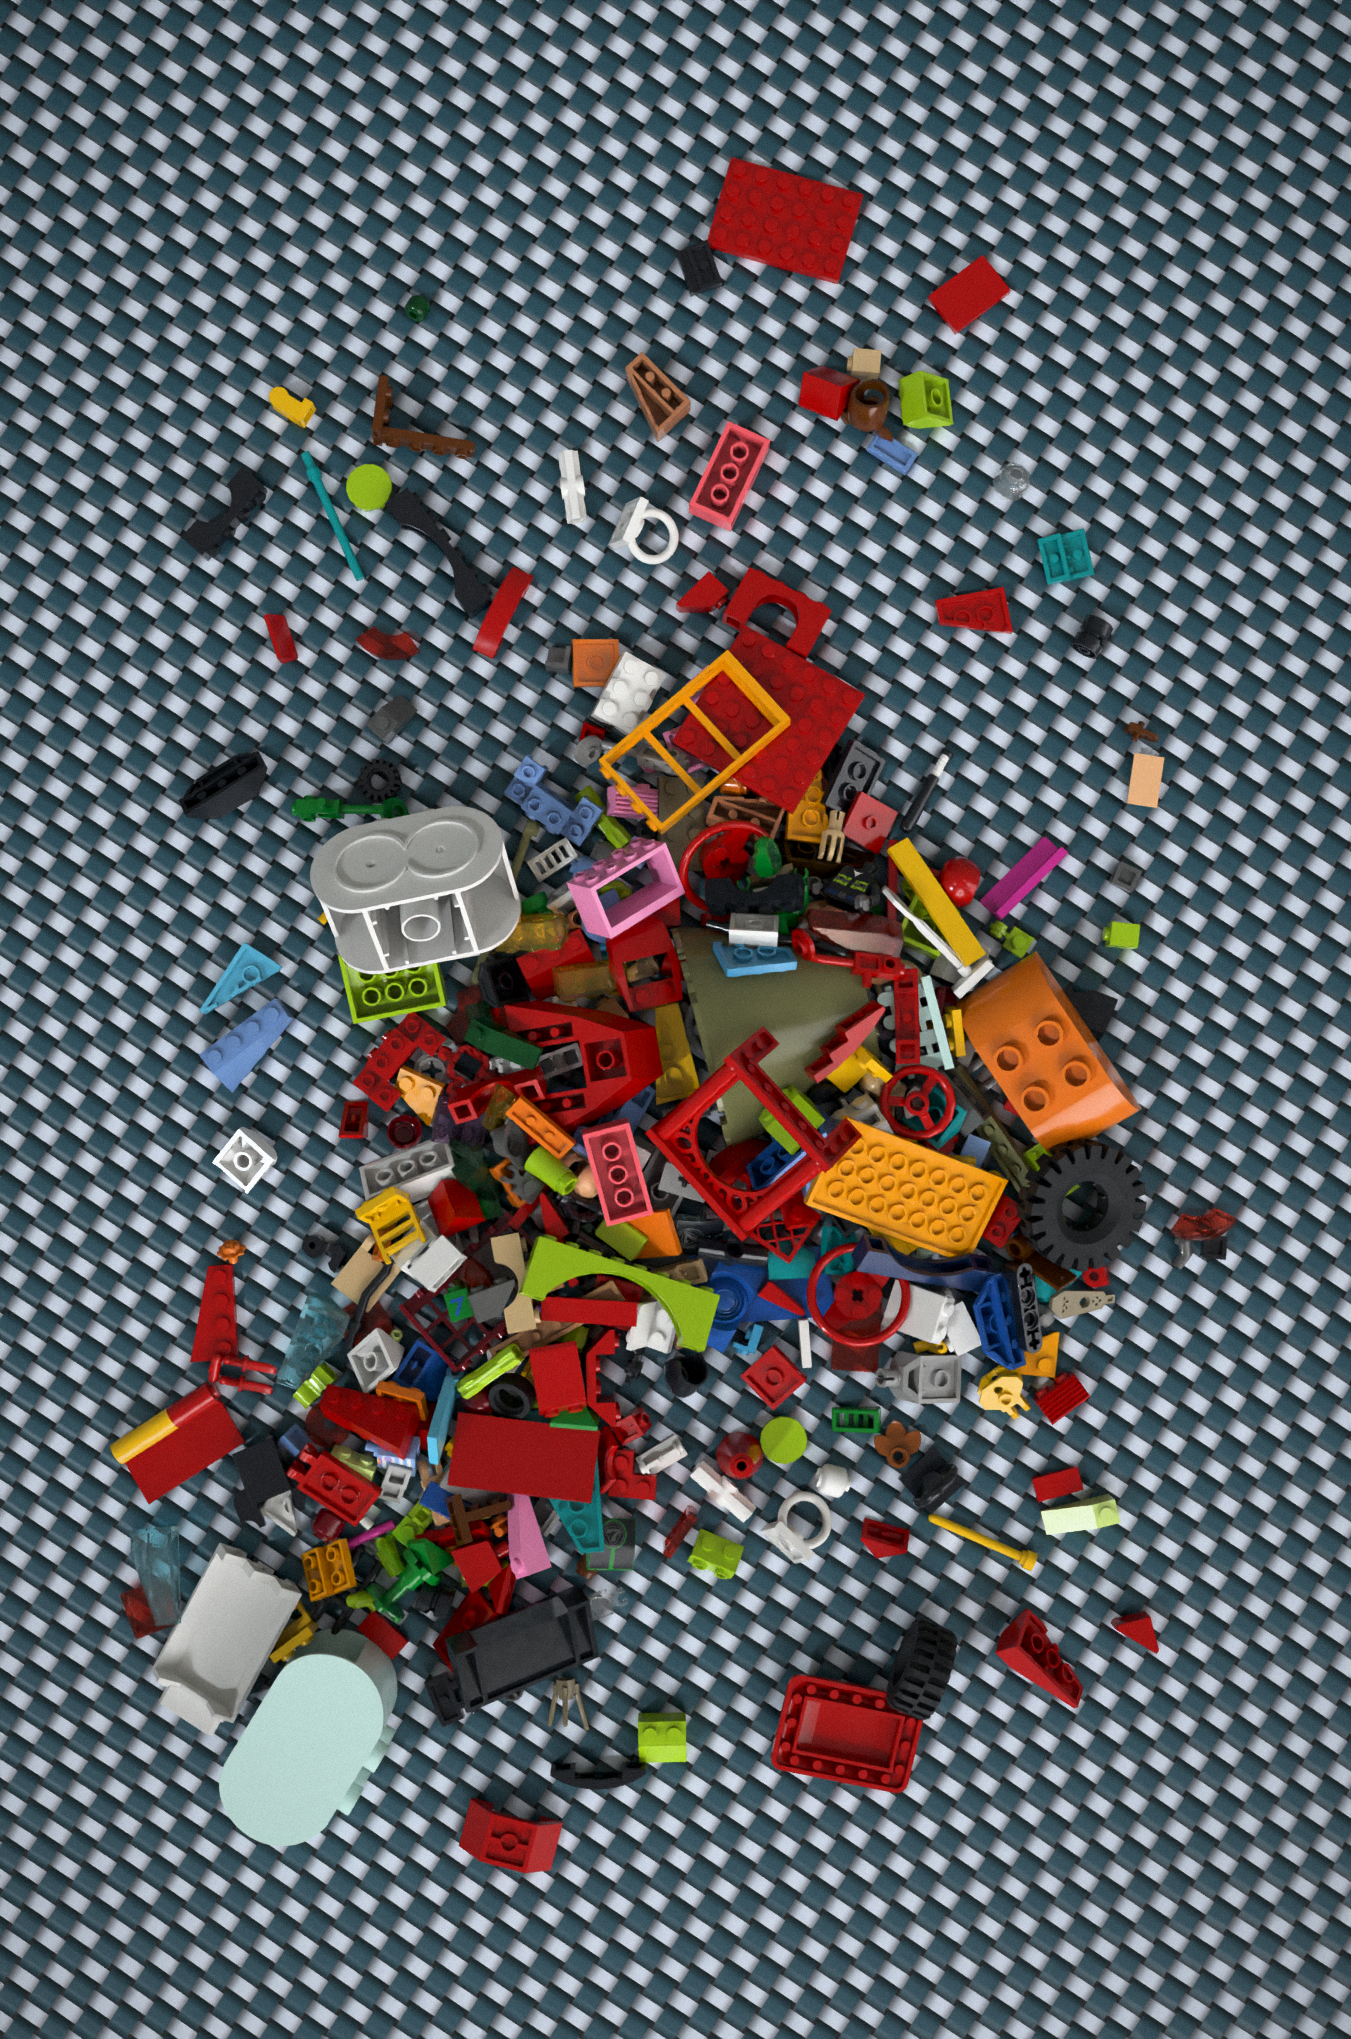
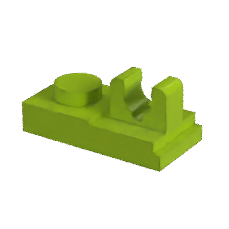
M418 1501L392 1531V1534L407 1546V1540L415 1539V1535L422 1534L433 1521L431 1510L419 1504Z

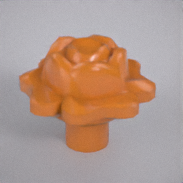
M235 1239L226 1240L218 1248L217 1256L222 1257L223 1260L228 1259L230 1264H235L238 1262V1256L244 1254L246 1246Z

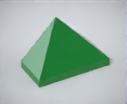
M587 1404V1407H583L581 1412L569 1413L568 1410L559 1412L558 1416L551 1417L550 1427L597 1431L599 1415Z
M426 1538L407 1540L406 1545L432 1575L454 1563L452 1555Z

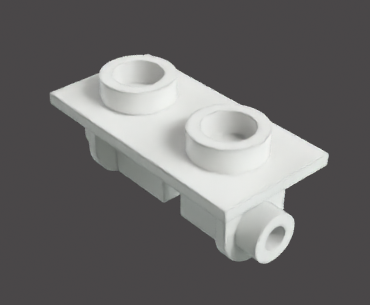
M675 1434L635 1459L639 1464L642 1474H656L688 1454Z

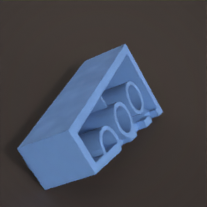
M274 998L199 1054V1056L210 1071L233 1093L241 1081L251 1072L259 1059L265 1055L268 1048L288 1027L294 1017L280 999Z

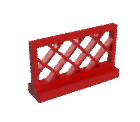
M748 1172L740 1175L730 1184L733 1186L737 1179L746 1184L747 1190L753 1189ZM733 1195L735 1200L740 1198L738 1195ZM806 1205L811 1224L805 1232L794 1236L793 1229H790L789 1237L777 1238L775 1225L785 1223L784 1221L774 1222L773 1214L771 1213L769 1215L770 1223L759 1225L755 1229L756 1234L752 1232L748 1237L790 1264L822 1215ZM771 1226L774 1239L765 1241L760 1237L759 1228ZM800 1238L797 1244H795V1239ZM791 1240L793 1250L789 1256L780 1251L778 1242Z

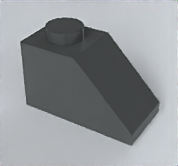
M399 695L382 706L366 726L388 745L418 710Z

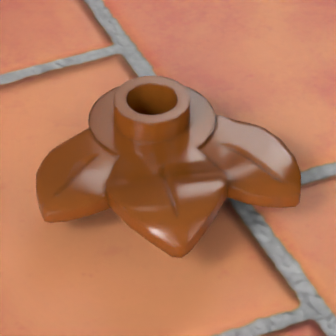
M897 1420L890 1422L885 1436L876 1435L874 1437V1445L878 1453L886 1456L889 1464L895 1468L906 1466L910 1460V1455L917 1452L921 1444L920 1431L915 1430L906 1433L903 1425ZM895 1452H902V1457L900 1459H895Z

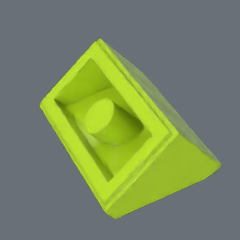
M605 1218L595 1231V1235L629 1261H633L640 1254L648 1240L647 1236L628 1222L607 1227Z

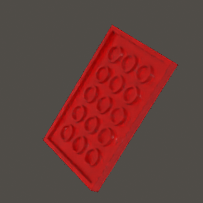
M731 157L707 241L710 249L838 284L864 194Z

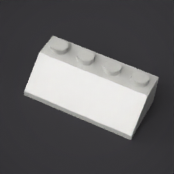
M446 1133L417 1144L416 1147L399 1151L359 1167L366 1201L377 1197L384 1189L395 1186L410 1194V1201L414 1203L429 1197L441 1179L463 1180L458 1161Z

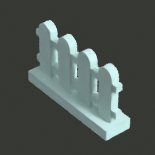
M930 975L921 977L922 983H918L919 998L926 997L928 1006L922 1007L919 999V1023L922 1030L920 1032V1047L926 1046L928 1055L920 1057V1064L937 1070L940 1066H944L945 1070L954 1068ZM891 986L885 987L886 992L878 996L877 1001L884 1007L890 1006L892 1015L885 1017L883 1024L885 1028L893 1030L895 1029L894 990H892ZM932 1020L934 1029L928 1030L925 1021ZM895 1038L891 1040L889 1047L891 1051L896 1053ZM938 1043L940 1052L934 1053L931 1044ZM897 1064L895 1070L897 1071L904 1066L916 1064ZM914 1074L908 1075L909 1079L915 1078Z

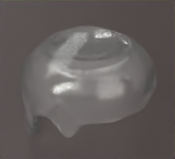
M1015 462L1004 464L993 480L995 493L1001 499L1009 502L1019 500L1029 487L1030 475L1023 465Z

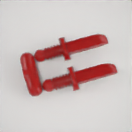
M214 1353L209 1366L208 1381L216 1383L219 1379L221 1385L226 1384V1386L238 1387V1392H242L244 1389L272 1394L273 1388L270 1385L245 1380L244 1375H241L240 1379L224 1375L219 1377L222 1362L226 1365L242 1367V1372H246V1369L276 1374L277 1368L269 1363L248 1360L249 1355H244V1359L236 1358L235 1356L230 1357L229 1355H225L222 1358L220 1353Z

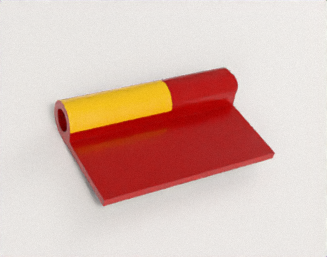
M204 1383L110 1444L113 1456L119 1463L126 1464L148 1504L153 1503L246 1442L219 1397L221 1392L216 1384Z

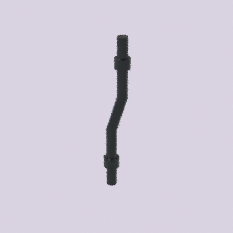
M712 919L707 920L706 928L723 932V935L729 936V921L723 923ZM778 934L777 943L792 944V935ZM813 940L815 951L818 954L847 957L848 949L831 945L829 941Z
M407 1217L402 1218L398 1221L397 1226L409 1219ZM404 1233L394 1238L391 1241V1245L401 1240L404 1237ZM391 1256L389 1257L392 1263L387 1265L384 1261L382 1269L361 1294L354 1317L350 1319L347 1327L349 1331L343 1346L345 1349H353L357 1334L361 1333L364 1324L362 1320L370 1297L391 1273L394 1264Z

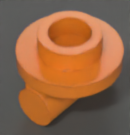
M502 1513L491 1520L493 1525L489 1529L490 1531L494 1529V1534L497 1537L508 1533V1516L505 1517Z

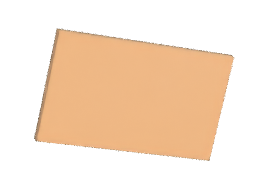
M1134 753L1127 804L1157 808L1165 757Z

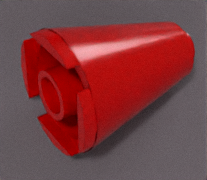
M739 1431L730 1433L721 1440L717 1448V1464L728 1477L738 1480L747 1479L756 1474L762 1465L763 1451L761 1444L754 1436Z

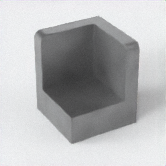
M566 645V649L549 647L547 661H545L547 672L570 673L571 646Z

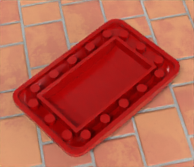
M796 1674L789 1679L770 1759L773 1766L782 1771L891 1793H900L907 1788L923 1720L890 1708L886 1702V1690L818 1676Z

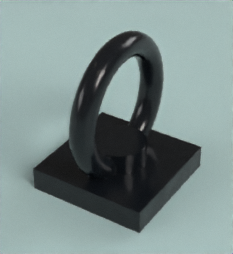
M933 1446L898 1477L914 1496L913 1504L916 1507H924L930 1514L936 1511L966 1483L958 1475L957 1466L948 1464Z

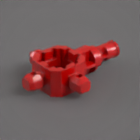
M469 1045L460 1046L456 1049L455 1053L447 1046L440 1047L436 1055L444 1062L446 1060L449 1062L445 1068L446 1075L453 1080V1082L450 1081L446 1089L447 1094L450 1095L451 1090L461 1088V1086H469L500 1076L498 1071L489 1069V1059L486 1055L482 1054L485 1051L472 1045L473 1048ZM462 1053H467L482 1064L472 1081H468L453 1070Z

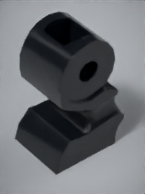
M318 1234L306 1237L302 1243V1249L305 1254L313 1259L320 1258L327 1252L330 1253L332 1258L328 1265L333 1273L339 1272L350 1252L345 1248L344 1244L333 1241L326 1242L325 1238Z

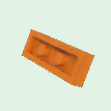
M522 1094L505 1112L511 1120L558 1160L575 1145L576 1140Z

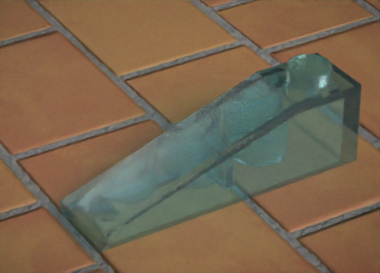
M309 1291L275 1383L298 1390L323 1359H326L330 1351L343 1339L350 1316L332 1298Z
M179 1526L130 1530L131 1556L156 1626L181 1624Z

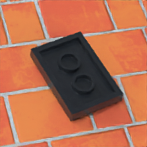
M849 739L820 803L830 810H838L837 814L840 811L844 812L846 817L858 791H862L869 796L871 795L886 760L857 741Z

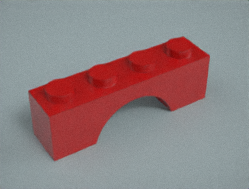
M537 1065L535 1070L527 1068L451 1090L447 1106L457 1125L479 1118L484 1111L498 1103L516 1101L521 1094L532 1103L543 1100L546 1096L547 1082L540 1066Z

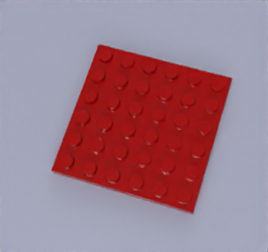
M744 625L730 647L729 652L790 717V726L729 778L793 815L865 698V694ZM723 670L707 684L695 704L741 755L774 727ZM690 712L672 740V745L721 773L734 762V759Z

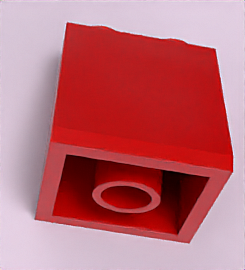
M576 1341L528 1349L540 1416L545 1415V1418L558 1416L559 1412L568 1410L569 1413L583 1411V1407H587Z

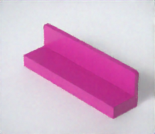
M1043 837L980 900V903L1000 921L1068 852L1062 846L1057 848L1050 840Z

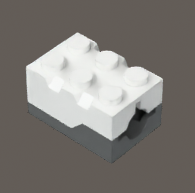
M625 651L619 656L588 718L625 738L642 723L666 674Z

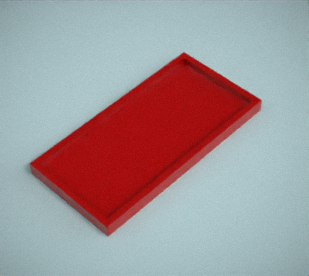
M458 1412L447 1485L591 1504L600 1430L550 1427L548 1423Z

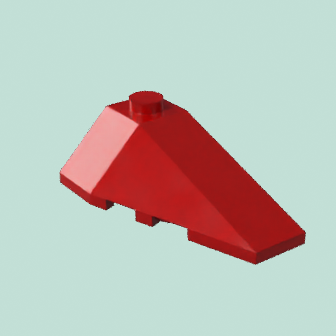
M1025 1609L1001 1633L995 1653L1016 1672L1071 1707L1078 1708L1083 1686L1068 1663L1064 1664L1057 1653L1060 1649L1056 1643L1052 1644L1046 1635L1048 1630L1044 1623L1032 1611Z

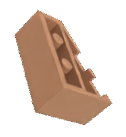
M715 796L708 812L705 826L710 827L716 823L734 819L749 821L763 828L774 840L785 810L764 798L744 799V797ZM750 832L747 841L756 843L759 837Z

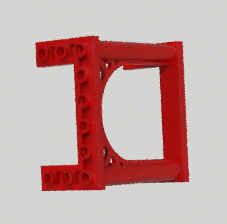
M764 1026L723 1060L725 1063L693 1093L645 1132L652 1143L658 1147L741 1241H744L772 1212L822 1171L824 1173L829 1171L862 1137V1134L845 1118L824 1138L765 1073L758 1063L779 1045V1042ZM739 1080L748 1087L807 1153L775 1182L758 1190L737 1188L723 1181L709 1168L698 1146L697 1128L701 1116ZM680 1137L688 1139L691 1147H688ZM734 1194L738 1195L742 1200V1207L733 1198Z

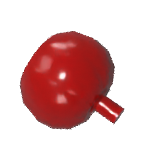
M956 856L948 859L940 871L929 867L956 908L965 907L970 904L981 876V871L975 862L967 857Z

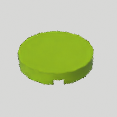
M364 464L356 467L350 473L346 482V492L350 501L363 511L382 509L393 494L392 482L388 473L383 468L374 464Z
M777 1416L765 1423L760 1434V1444L762 1451L768 1459L775 1463L788 1464L802 1456L806 1449L807 1436L805 1429L798 1420L791 1416Z

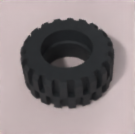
M922 1618L916 1619L911 1623L910 1628L907 1629L900 1643L899 1650H897L888 1679L886 1702L890 1708L919 1720L929 1719L934 1714L945 1693L947 1683H949L957 1653V1637L951 1630Z

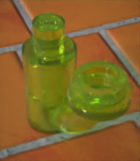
M392 1533L374 1542L378 1548L376 1554L390 1578L398 1575L405 1569L394 1544L397 1538Z

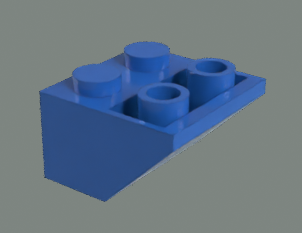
M420 1336L391 1380L405 1388L415 1387L420 1389L425 1394L426 1399L434 1402L441 1392L446 1370L450 1366L431 1344ZM449 1355L454 1362L458 1361L457 1359Z

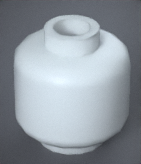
M824 1464L822 1468L817 1469L814 1485L818 1488L819 1493L839 1498L843 1495L844 1491H849L851 1478L848 1477L845 1468Z

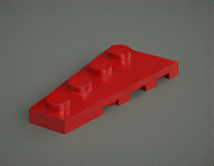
M234 1264L208 1266L190 1362L211 1361L214 1353H220L222 1358L225 1355L239 1358Z

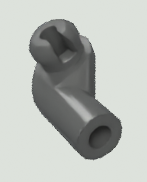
M1178 1234L1174 1239V1243L1179 1246V1253L1171 1264L1182 1270L1193 1254L1192 1240L1189 1236Z

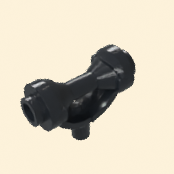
M558 1191L553 1192L552 1199L555 1206L560 1207L566 1220L571 1222L570 1235L578 1236L580 1225L583 1226L604 1218L599 1197L588 1200L577 1196L573 1191L564 1196ZM572 1205L582 1207L587 1212L579 1213L573 1209Z

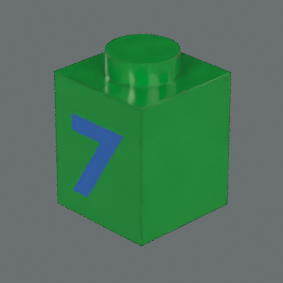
M460 1284L447 1288L448 1293L444 1294V1299L451 1323L473 1316L466 1297L469 1294L468 1287L462 1289Z

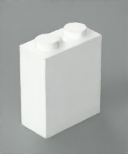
M895 1279L881 1325L887 1327L895 1319L901 1304V1288L897 1279ZM909 1283L911 1292L910 1308L904 1323L898 1331L929 1343L941 1344L947 1333L946 1325L948 1318L951 1317L954 1311V1299Z

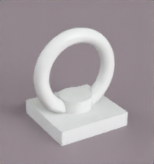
M640 496L625 504L608 545L614 549L628 545L631 553L641 562L660 564L674 554L679 540L678 529L669 514L661 509L646 508L649 501ZM648 517L660 519L669 531L668 546L662 553L657 555H649L643 552L635 540L643 528L644 519Z
M806 1491L796 1492L787 1497L780 1506L778 1521L766 1524L761 1532L793 1563L807 1562L815 1555L811 1549L820 1546L830 1534L832 1527L831 1512L826 1502L818 1495ZM800 1501L813 1503L822 1514L823 1524L821 1531L816 1537L809 1540H804V1537L798 1530L787 1524V1515L790 1508Z

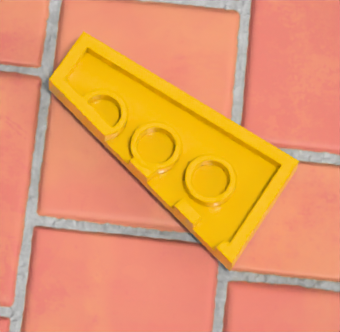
M678 1003L655 1008V1029L663 1075L656 1079V1105L686 1098L700 1086Z

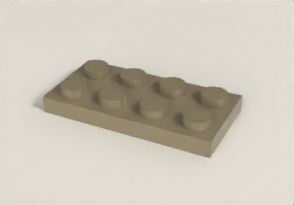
M657 777V818L663 823L695 795L680 777ZM691 777L701 789L704 788V778ZM704 800L663 835L658 832V841L666 843L677 871H679V864L686 847L705 829ZM705 841L693 854L688 871H703L699 863V853Z

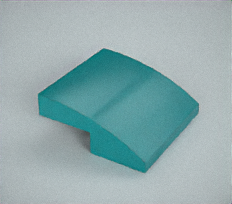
M1084 528L1062 535L1058 533L1037 539L1048 585L1095 575Z

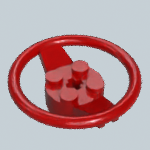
M734 819L716 823L700 832L686 847L679 864V878L687 899L698 908L708 911L705 900L697 896L692 890L688 879V868L691 858L705 840L719 832L725 831L722 835H717V839L712 840L710 843L706 842L699 853V863L706 875V899L707 879L730 877L733 884H736L737 880L740 882L741 876L748 867L749 854L745 850L744 845L750 832L759 838L761 836L771 838L763 828L749 821Z
M858 1242L846 1243L826 1252L814 1265L807 1283L808 1308L817 1326L833 1340L853 1347L876 1345L894 1335L904 1323L911 1302L909 1281L898 1278L901 1288V1304L895 1319L886 1329L868 1337H852L838 1332L837 1330L851 1320H865L875 1313L882 1298L881 1289L890 1278L859 1271L846 1274L834 1287L833 1303L824 1316H822L816 1300L817 1282L821 1272L830 1261L842 1254L853 1252ZM852 1291L861 1293V1302L859 1300L856 1302L852 1300Z

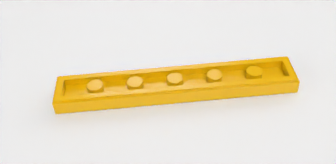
M907 837L888 848V854L964 967L966 968L986 955L985 951L909 838Z

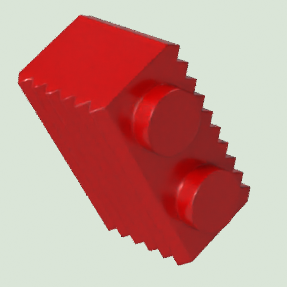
M1063 1371L1056 1375L1054 1383L1048 1387L1046 1385L1040 1387L1035 1392L1036 1396L1032 1398L1052 1425L1090 1397L1089 1393L1071 1371L1067 1373Z

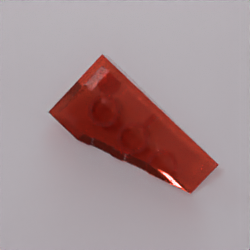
M809 909L807 911L809 930L822 939L829 941L832 945L837 943L848 949L849 956H852L855 952H871L872 954L891 955L892 957H899L904 937L902 923L878 915Z

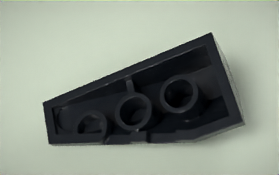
M1065 986V990H1062L1099 1043L1105 1034L1118 999L1094 990H1087V993L1073 991V987Z

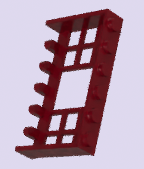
M508 1211L479 1237L480 1243H471L462 1252L467 1259L435 1293L423 1286L404 1304L398 1307L454 1372L458 1369L462 1372L473 1363L471 1358L476 1353L481 1356L491 1347L489 1342L494 1337L498 1340L507 1333L506 1321L504 1319L489 1332L482 1323L477 1324L474 1317L471 1316V1319L457 1330L446 1318L449 1315L448 1309L442 1313L432 1302V1299L444 1288L448 1292L447 1288H451L449 1284L479 1257L487 1263L499 1278L504 1276L499 1271L504 1265L498 1264L495 1266L484 1253L492 1247L490 1238L506 1235L512 1229L508 1224L512 1218ZM520 1226L518 1228L519 1233L525 1237L526 1244H530L533 1247L534 1241ZM517 1278L514 1280L515 1286L518 1284ZM513 1288L512 1293L515 1297L517 1296L518 1291L515 1288ZM532 1299L534 1308L542 1302ZM428 1303L439 1317L425 1328L414 1315ZM443 1321L454 1334L440 1346L429 1332ZM473 1323L486 1335L474 1347L461 1335ZM458 1338L467 1348L468 1352L457 1362H454L444 1348Z

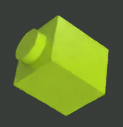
M1113 921L1107 923V927L1103 928L1102 933L1105 947L1130 950L1138 948L1140 924Z

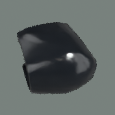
M700 1352L693 1356H676L667 1361L663 1366L664 1378L668 1389L672 1395L685 1398L694 1394L708 1376L706 1361Z

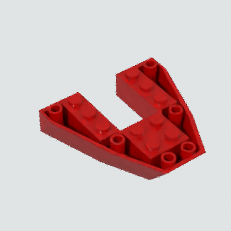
M538 1000L504 1005L508 1029L540 1047L579 1041L587 1087L546 1094L545 1099L533 1102L537 1108L569 1135L574 1133L579 1125L586 1126L621 1107L663 1075L654 1026L607 1011ZM527 1133L529 1146L540 1144Z

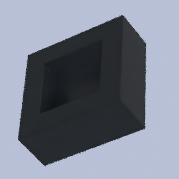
M1202 1234L1200 1257L1226 1260L1228 1236Z

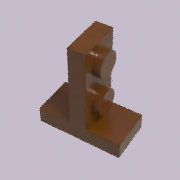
M461 1493L445 1498L457 1546L473 1541L468 1522L512 1510L510 1500L502 1502L501 1498L487 1501V1507L480 1508L479 1504L465 1509Z

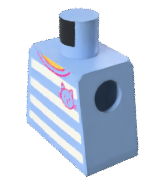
M414 1436L405 1461L398 1458L396 1454L385 1451L379 1445L369 1440L366 1443L364 1455L377 1457V1465L381 1469L386 1470L389 1462L413 1468L411 1476L415 1477L417 1462L420 1459V1437Z

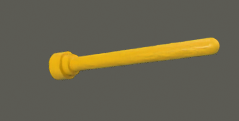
M935 1513L928 1516L931 1523L1018 1560L1021 1567L1026 1570L1032 1571L1035 1566L1038 1554L1029 1549L1027 1551H1019Z

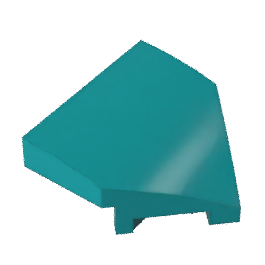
M822 1226L820 1258L826 1252L839 1245L858 1242L856 1233L845 1239L837 1227ZM852 1252L834 1258L826 1265L821 1274L844 1275L845 1273H852L855 1267L851 1255Z

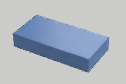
M877 434L866 450L906 475L918 456V453L893 438V442L883 440Z

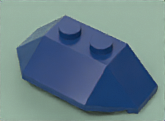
M999 1272L988 1277L973 1304L983 1353L1008 1370H1014L1026 1365L1024 1352L1019 1348L1009 1283Z

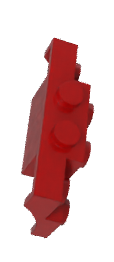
M415 1012L408 1013L397 1028H394L393 1031L389 1029L381 1039L383 1043L378 1049L375 1047L366 1057L368 1059V1062L365 1064L366 1066L352 1082L386 1112H389L399 1097L403 1095V1093L389 1083L399 1073L400 1068L408 1062L419 1047L433 1057L447 1040V1038Z

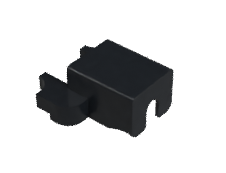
M276 1436L232 1454L244 1489L239 1491L234 1497V1507L240 1523L253 1521L259 1528L266 1526L267 1524L259 1503L289 1490L293 1494L298 1510L302 1511L306 1508L305 1501L308 1495L296 1488L299 1484L297 1480L287 1476L286 1473L289 1468Z

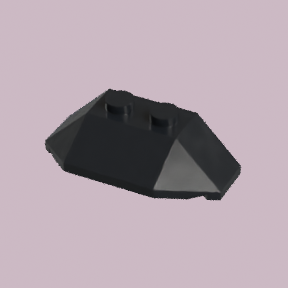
M258 751L235 755L197 778L187 789L185 795L178 801L187 818L220 819L259 795L268 768Z

